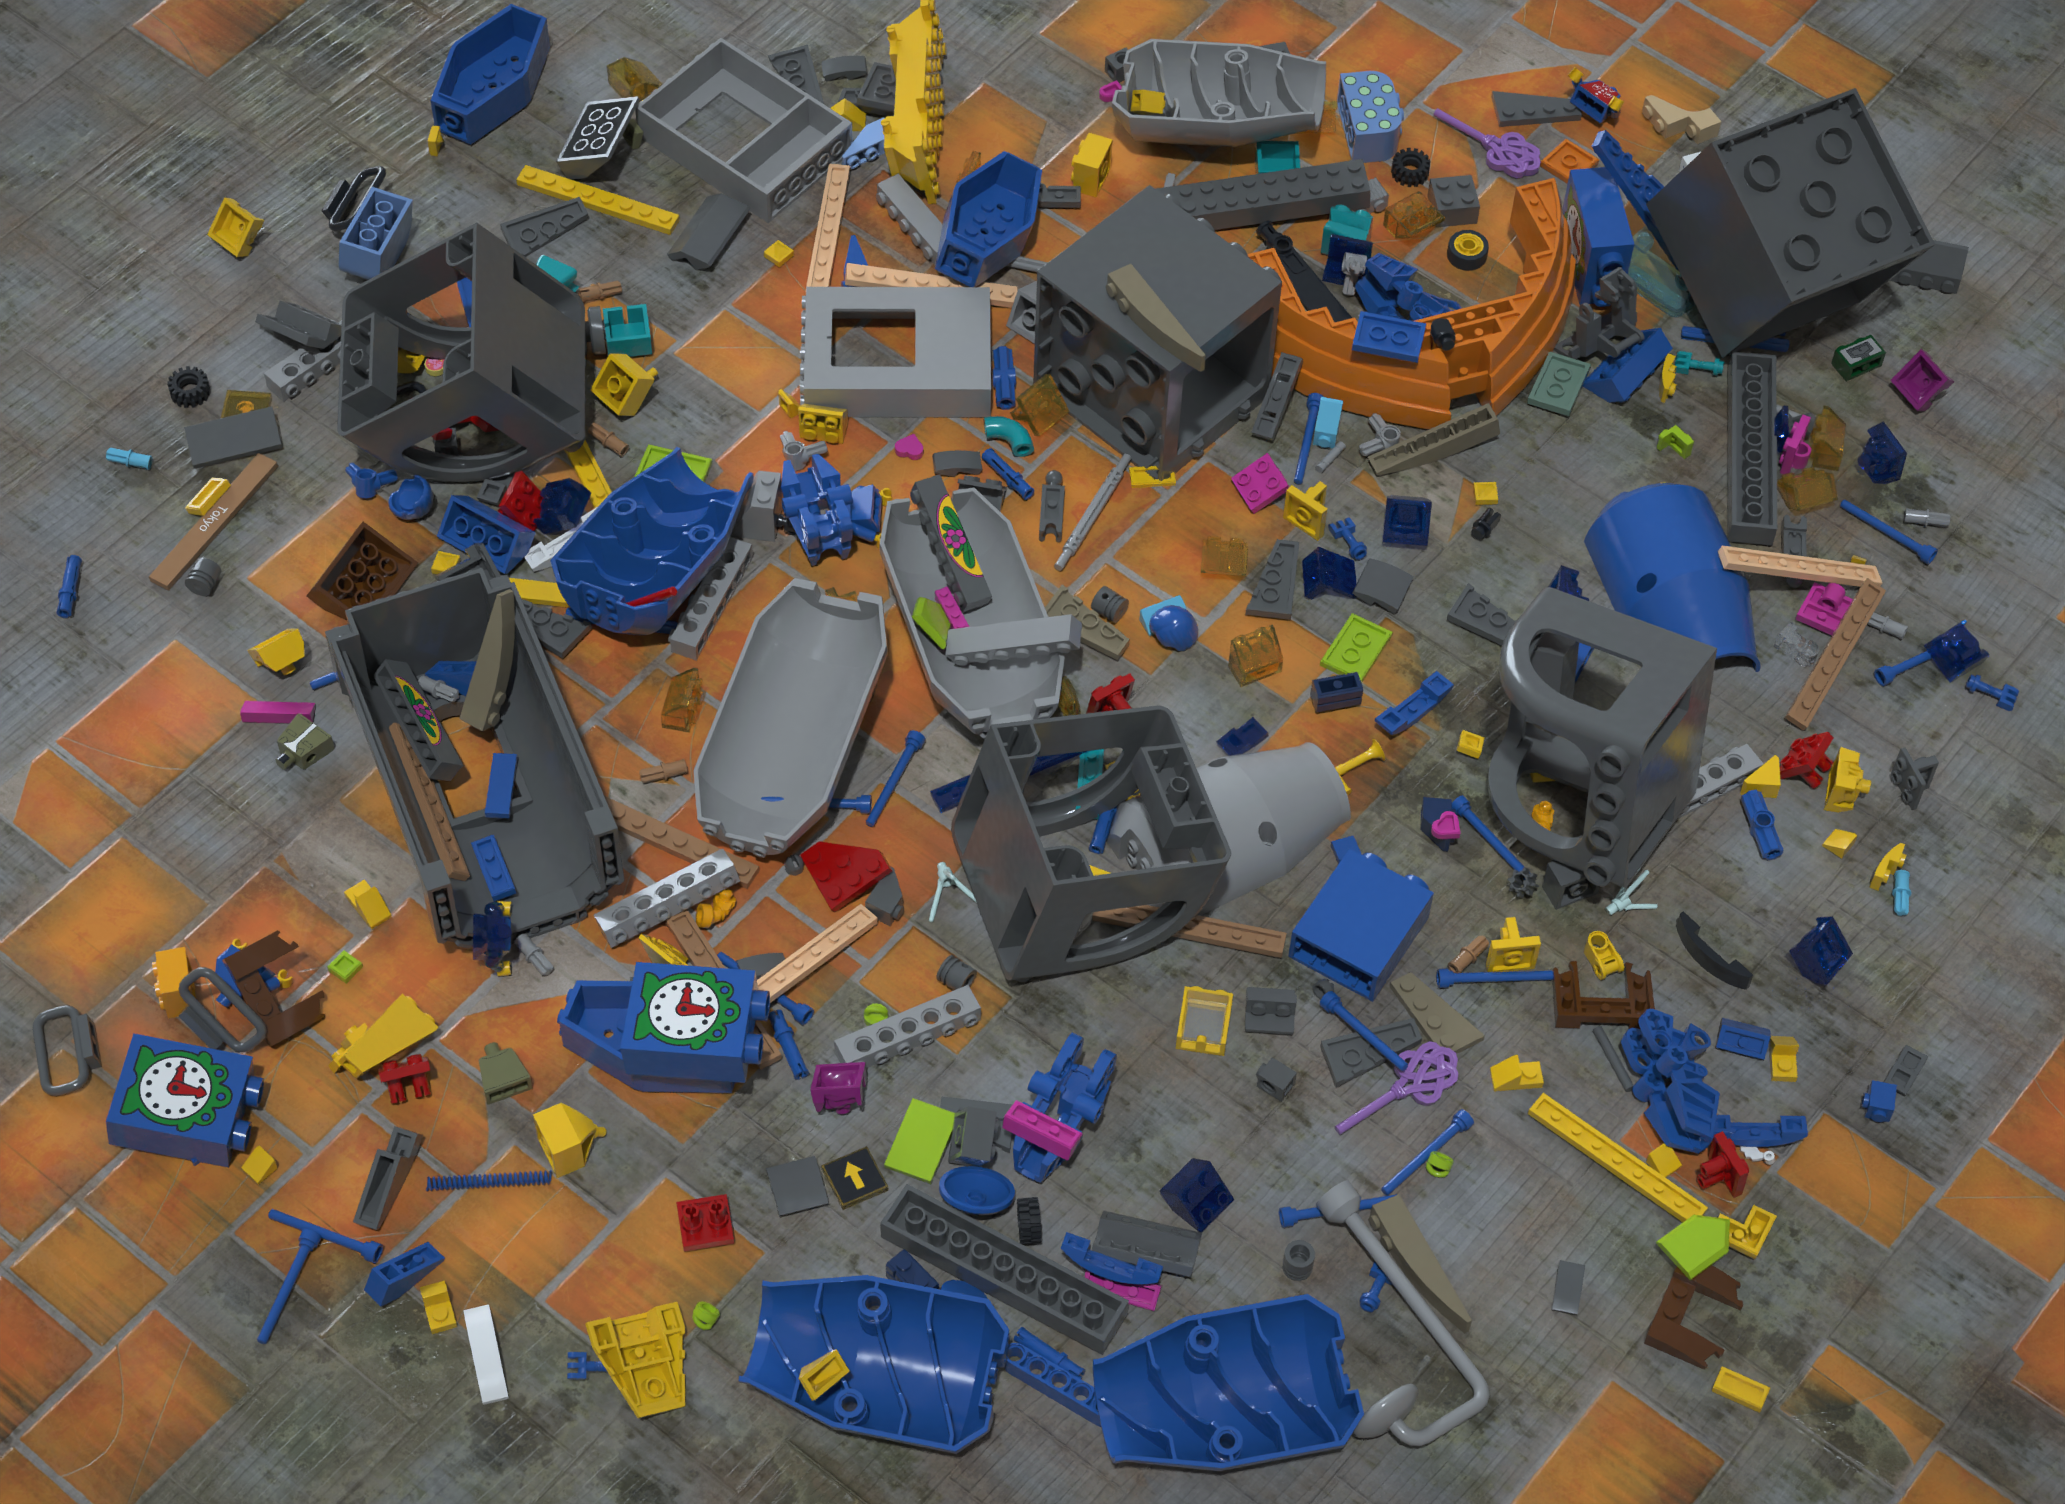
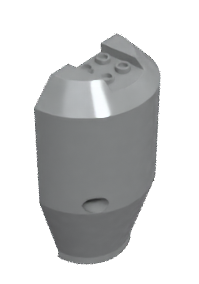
M1150 39L1127 50L1123 63L1125 85L1122 86L1121 90H1115L1112 101L1115 118L1136 142L1239 147L1307 130L1318 131L1324 109L1326 61H1316L1251 44ZM1133 90L1165 93L1163 114L1138 115L1131 112Z
M1306 742L1296 747L1219 757L1196 768L1231 849V857L1211 897L1197 915L1201 916L1286 875L1340 825L1351 819L1350 804L1342 780L1330 759L1318 746ZM1141 794L1119 804L1107 839V843L1119 860L1126 857L1129 865L1135 867L1136 870L1193 863L1189 849H1163ZM1164 903L1149 904V905H1150V906H1154V907H1159V908H1160Z

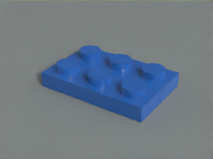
M1360 311L1352 350L1418 363L1426 323Z

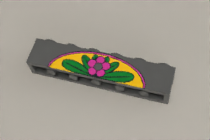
M940 474L915 482L910 492L911 500L918 506L920 521L927 527L929 542L935 546L938 563L944 567L946 582L953 588L954 599L957 605L961 607L962 612L988 604L992 594Z
M385 659L373 675L428 778L451 781L462 768L463 763L408 663Z

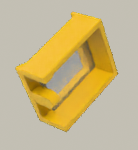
M1185 986L1176 1049L1224 1056L1233 993H1227L1224 990H1207L1198 986Z

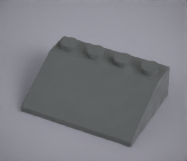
M639 97L586 102L556 161L566 178L571 180L586 178L610 160L640 101Z

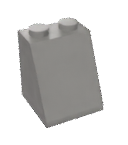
M1037 281L1018 289L1006 324L1007 327L1034 344Z
M758 471L756 473L753 484L744 498L731 537L775 542L778 531V517L782 512L781 473Z

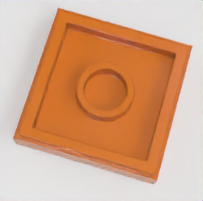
M1565 139L1541 161L1540 167L1568 184L1570 170L1595 168L1599 164V159L1568 139Z

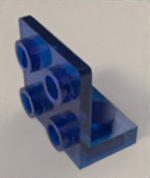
M1331 234L1328 258L1322 281L1344 285L1346 274L1342 271V262L1345 252L1365 255L1368 260L1372 255L1373 243ZM1367 267L1365 269L1364 275L1358 276V280H1360L1368 273L1369 270Z
M1317 547L1302 560L1306 598L1314 599L1324 589L1332 590L1352 599L1357 597L1352 594L1357 584L1354 560L1321 547Z

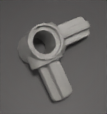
M1345 252L1342 262V271L1346 274L1342 290L1343 294H1355L1358 276H1362L1365 273L1367 256Z
M1374 413L1368 421L1376 431L1375 439L1361 444L1359 450L1362 456H1368L1398 444L1400 430L1396 426L1387 425L1379 414Z
M784 431L780 435V440L784 446L782 452L786 461H791L795 471L803 469L812 455L823 454L828 451L825 441L804 446L803 443L795 441L791 432Z

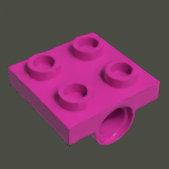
M1802 415L1799 423L1794 422L1790 432L1792 435L1790 438L1787 437L1783 450L1786 451H1783L1779 461L1782 464L1781 474L1789 476L1792 468L1803 469L1807 466L1811 447L1804 442L1811 417Z
M1268 453L1231 478L1254 514L1280 497L1290 487Z
M1814 582L1795 620L1833 635L1853 599L1845 596V589L1839 584L1829 583L1824 587Z

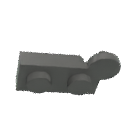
M1040 182L1038 207L1080 208L1081 186H1049L1046 188L1045 184Z

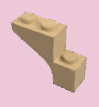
M1650 95L1645 97L1642 108L1643 115L1649 119L1654 125L1655 130L1664 139L1686 131L1696 144L1718 136L1721 120L1710 108L1696 112L1686 111L1656 96Z

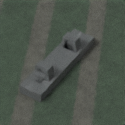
M1281 353L1253 426L1252 435L1274 441L1302 367V358ZM1268 413L1275 414V418L1269 416Z

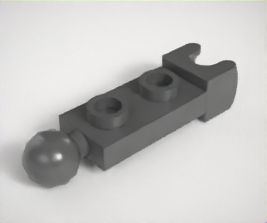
M1052 470L1045 477L1047 485L1042 484L1039 541L1043 542L1045 536L1051 533L1055 535L1056 542L1059 543L1062 539L1065 486L1061 485L1063 481L1062 474L1059 471Z
M1789 515L1783 517L1781 524L1782 554L1807 557V518L1805 516L1801 517L1799 524H1793L1790 521ZM1786 577V582L1790 587L1798 588L1803 584L1804 579Z

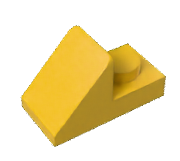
M365 879L344 891L347 900L371 930L392 917L378 889L375 886L371 888Z
M1770 1037L1771 1081L1796 1082L1798 1078L1796 1054L1799 1044L1794 1037Z
M1513 1055L1490 1067L1494 1091L1543 1088L1544 1082L1540 1061L1519 1063L1518 1055Z
M445 1280L419 1287L431 1333L436 1334L457 1328Z

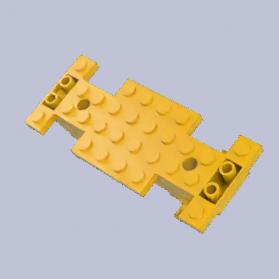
M920 0V7L902 22L891 24L886 28L888 41L890 42L889 55L896 78L894 116H888L886 119L881 120L884 135V150L891 176L899 174L919 190H925L928 204H936L937 195L940 194V183L936 182L937 173L934 164H937L939 147L943 146L940 132H943L941 116H944V107L941 101L945 100L944 89L940 88L941 77L938 71H942L943 55H947L946 43H942V28H938L940 22L938 13L934 12L936 11L935 0Z

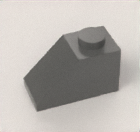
M891 867L893 871L878 882L865 901V907L878 918V921L888 926H891L895 919L898 920L904 911L902 893L893 867Z

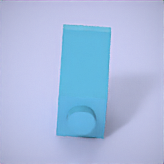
M1321 397L1313 445L1324 448L1335 447L1340 427L1342 400Z

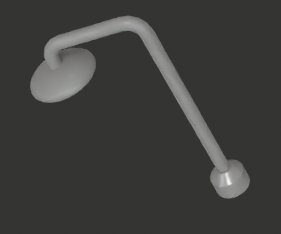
M1346 1180L1327 1191L1318 1200L1316 1206L1329 1222L1346 1223L1474 1391V1396L1471 1400L1423 1429L1413 1430L1403 1420L1408 1416L1416 1403L1418 1388L1414 1384H1406L1390 1392L1364 1413V1416L1353 1431L1356 1437L1371 1438L1391 1430L1400 1441L1412 1446H1422L1434 1441L1481 1412L1488 1403L1490 1396L1489 1387L1475 1365L1358 1215L1361 1196L1351 1183Z

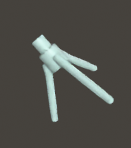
M940 862L937 865L939 879L929 922L934 921L943 887L956 885L977 903L974 894L953 875L945 862Z
M1645 870L1628 889L1627 887H1621L1617 896L1611 900V904L1605 908L1610 916L1616 911L1621 912L1623 909L1625 911L1631 909H1657V904H1631V900L1628 897L1645 879L1649 871Z

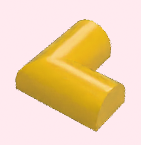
M1753 1205L1744 1224L1721 1213L1718 1218L1730 1219L1729 1247L1756 1259L1777 1216Z

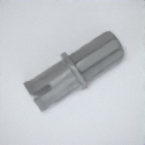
M1906 508L1904 516L1905 523L1924 524V527H1927V525L1948 527L1951 519L1949 514L1929 512V509L1923 511Z
M1873 613L1867 623L1868 625L1880 629L1881 633L1884 631L1900 639L1904 638L1908 629L1907 625L1905 626L1889 619L1890 616L1884 617Z
M425 675L421 676L418 680L421 689L431 693L434 698H443L450 702H455L460 697L458 689L446 685L442 680L436 681Z
M526 933L516 938L514 944L526 956V961L532 963L541 975H549L553 971V965L542 954L543 950L537 947Z

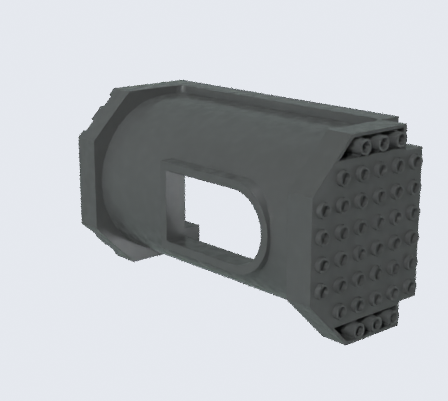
M479 568L345 610L348 624L325 631L333 670L342 694L348 695L351 698L418 872L428 918L437 942L444 944L447 941L455 942L458 947L470 949L472 946H478L483 951L492 952L497 950V916L510 919L511 945L515 943L514 941L521 934L526 933L529 938H533L583 921L587 917V910L593 905L598 906L608 897V890L612 886L620 885L624 881L618 827L515 583L510 582L508 575L487 580L483 568ZM510 589L514 591L515 608L513 658L505 692L506 699L499 711L500 719L490 729L494 734L501 753L517 754L518 760L514 786L519 797L512 799L510 818L485 817V809L453 819L439 781L432 779L470 874L466 881L449 878L443 861L439 858L389 730L393 723L399 724L373 675L385 659L407 662L417 681L438 661H477L496 596ZM422 690L439 721L451 716L461 715L466 696L459 694V699H456L455 702H450L443 698H434L431 693ZM493 834L516 890V894L494 902L471 845V842ZM498 901L512 902L510 906L511 916L497 915L496 912H491L489 908L490 906L497 905Z

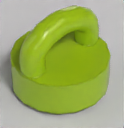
M871 1004L864 1010V1022L867 1026L888 1018V1010L882 1004Z
M1433 1151L1429 1155L1426 1169L1435 1177H1446L1454 1161L1443 1153ZM1432 1165H1434V1166H1436V1167H1438V1168H1440V1169H1443V1171L1440 1172V1171L1434 1170L1433 1167H1432Z
M701 1301L696 1304L692 1318L698 1328L709 1330L718 1320L720 1313L712 1304Z

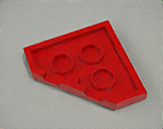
M818 841L800 854L827 904L834 912L841 909L893 871L883 853L877 849Z

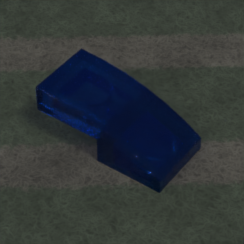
M1785 405L1774 418V436H1777V452L1780 453L1789 436V409Z
M1252 717L1237 730L1232 728L1216 743L1228 756L1239 755L1249 751L1269 735L1260 723Z

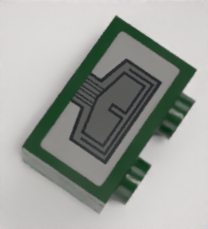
M1869 335L1864 338H1858L1848 345L1839 346L1834 352L1831 364L1847 382L1881 367L1886 352L1874 337Z

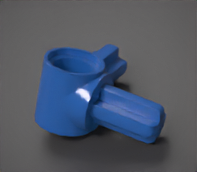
M349 463V466L345 469L346 473L352 478V484L356 487V495L361 498L374 497L376 491L380 490L381 486L398 480L396 471L393 469L376 473L372 469H360L354 463Z

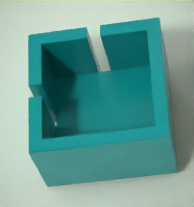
M1299 141L1257 142L1255 153L1256 174L1300 168Z
M646 304L627 306L628 324H624L622 306L603 308L608 356L610 353L627 354L629 357L652 354Z

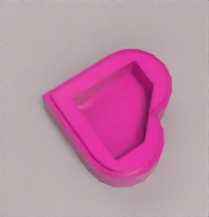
M1117 80L1102 86L1099 91V98L1104 102L1113 101L1115 90H1121L1122 86Z
M911 434L895 443V453L899 457H909L912 460H918L923 456V445L915 434Z
M1451 811L1442 813L1440 819L1432 824V835L1437 839L1460 838L1458 816Z

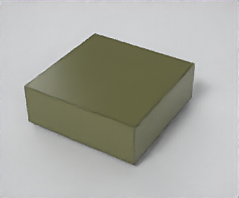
M630 119L623 137L632 149H639L644 132L634 119Z

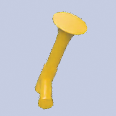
M1372 739V745L1367 751L1335 767L1345 787L1347 796L1352 790L1347 786L1341 777L1342 775L1374 758H1380L1382 761H1385L1384 752L1375 739Z

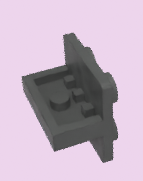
M964 475V480L958 479L959 489L975 488L1001 512L1004 491L1007 489V487L1002 486V481L986 479V483H982L980 478Z
M1901 748L1891 772V778L1894 784L1898 785L1901 790L1904 802L1908 803L1911 810H1914L1918 807L1923 791L1929 789L1939 762L1935 755L1927 758L1920 757L1913 761L1907 749Z
M1247 987L1245 1031L1294 1034L1297 1003L1295 990Z

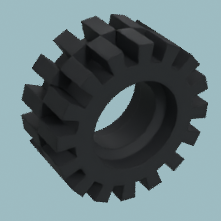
M1407 148L1406 152L1404 149H1401L1400 153L1397 152L1393 157L1392 178H1395L1397 183L1401 181L1400 185L1402 186L1405 183L1408 184L1407 187H1411V184H1414V187H1418L1419 183L1421 185L1424 184V180L1427 181L1431 162L1430 159L1428 160L1429 156L1427 154L1424 155L1422 150L1418 152L1416 148H1414V151H1411V148ZM1411 165L1415 166L1418 169L1411 170L1405 168L1404 166Z
M186 366V370H183L181 367L179 368V373L174 371L172 373L173 376H169L168 388L171 399L174 403L177 402V405L180 407L184 404V408H188L189 405H192V408H194L196 403L202 405V400L207 401L208 396H210L208 378L202 369L198 371L197 367H193L191 370L190 366ZM188 384L197 385L195 388L191 390L181 389L182 387Z
M1038 1197L1018 1198L1017 1219L1020 1244L1041 1243V1218Z

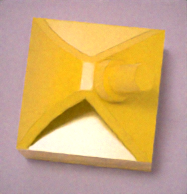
M610 353L590 391L618 416H635L658 372L654 367L646 372L627 354Z
M563 1103L533 1114L537 1139L557 1178L585 1167L593 1140L596 1137H604L606 1135L604 1127H598L587 1116Z

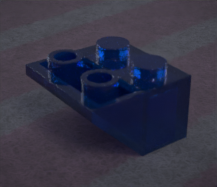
M1192 1158L1160 1190L1171 1210L1201 1233L1235 1200L1212 1163Z

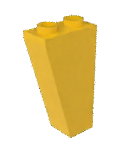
M402 993L338 1062L355 1078H358L428 1038L439 1027L429 1014L423 1013L417 1007L416 1002L411 997L405 996Z

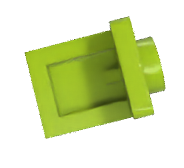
M1677 425L1660 433L1657 444L1659 451L1670 446L1683 459L1691 455L1694 441Z

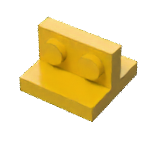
M1319 481L1314 487L1311 486L1306 493L1291 485L1286 490L1283 518L1319 541L1324 536L1327 508L1324 507L1327 485Z
M1506 918L1504 927L1500 928L1501 940H1491L1485 965L1486 971L1509 972L1535 969L1541 946L1540 937L1520 938L1516 918Z

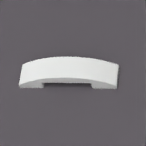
M597 507L580 517L582 523L545 546L540 542L529 549L525 559L533 572L552 566L550 560Z
M489 1305L463 1310L483 1405L509 1399Z

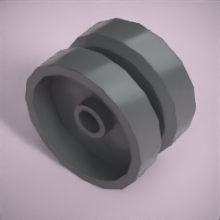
M600 306L589 307L587 310L588 321H585V356L588 353L587 342H591L594 355L606 354L604 342L606 340V333Z

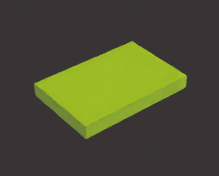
M648 444L635 476L672 453L673 450ZM681 452L688 467L705 483L712 466V459Z
M1352 613L1321 659L1320 666L1338 675L1357 672L1362 683L1388 644L1393 632Z
M912 1098L884 1163V1167L932 1184L952 1136L955 1113Z

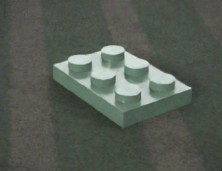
M1549 352L1528 397L1527 404L1570 416L1588 376L1591 364Z

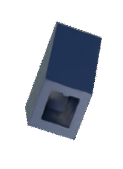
M1423 797L1420 830L1443 852H1448L1450 843H1454L1455 839H1437L1432 835L1431 828L1433 822L1440 819L1442 813L1451 811L1456 814V809H1452V799Z

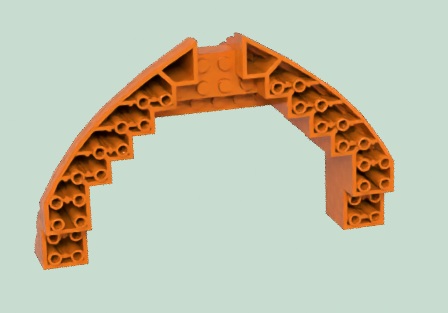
M1555 178L1516 187L1510 223L1526 251V258L1523 268L1525 274L1518 276L1515 295L1415 320V322L1426 323L1418 363L1352 350L1358 324L1356 318L1334 322L1327 306L1305 311L1275 248L1247 254L1251 260L1262 268L1268 266L1274 269L1282 281L1271 376H1273L1280 355L1283 352L1303 359V364L1293 389L1306 396L1311 393H1319L1326 398L1342 400V410L1368 417L1376 413L1387 422L1431 429L1451 420L1450 399L1475 393L1480 404L1483 406L1489 403L1497 416L1527 386L1544 364L1549 352H1553L1565 328L1573 300L1576 260L1571 253L1570 230L1568 222L1563 215L1561 197ZM1443 318L1449 320L1456 338L1455 346L1451 350L1445 351L1435 344L1430 334L1431 324L1435 319Z

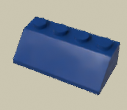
M1661 327L1641 330L1645 337L1644 341L1636 342L1621 351L1617 357L1608 355L1586 378L1583 387L1609 403L1618 401L1622 403L1631 397L1630 394L1643 384L1642 381L1655 371V367L1663 362L1667 354L1673 349Z
M451 495L437 537L466 552V548L475 543H483L497 570L508 574L528 554L536 532L469 496Z

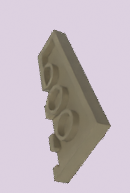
M1063 584L1045 607L1048 617L1072 614L1082 623L1080 642L1116 660L1121 657L1129 646V638L1109 622H1104L1096 611L1087 608L1079 597L1071 595L1068 592V588Z
M1410 972L1390 982V989L1411 1018L1415 1019L1417 1026L1428 1041L1435 1042L1440 1047L1450 1048L1456 1054L1484 1041L1485 1035L1413 973Z

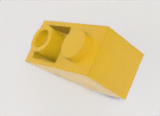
M1133 90L1131 112L1138 115L1163 114L1165 93Z

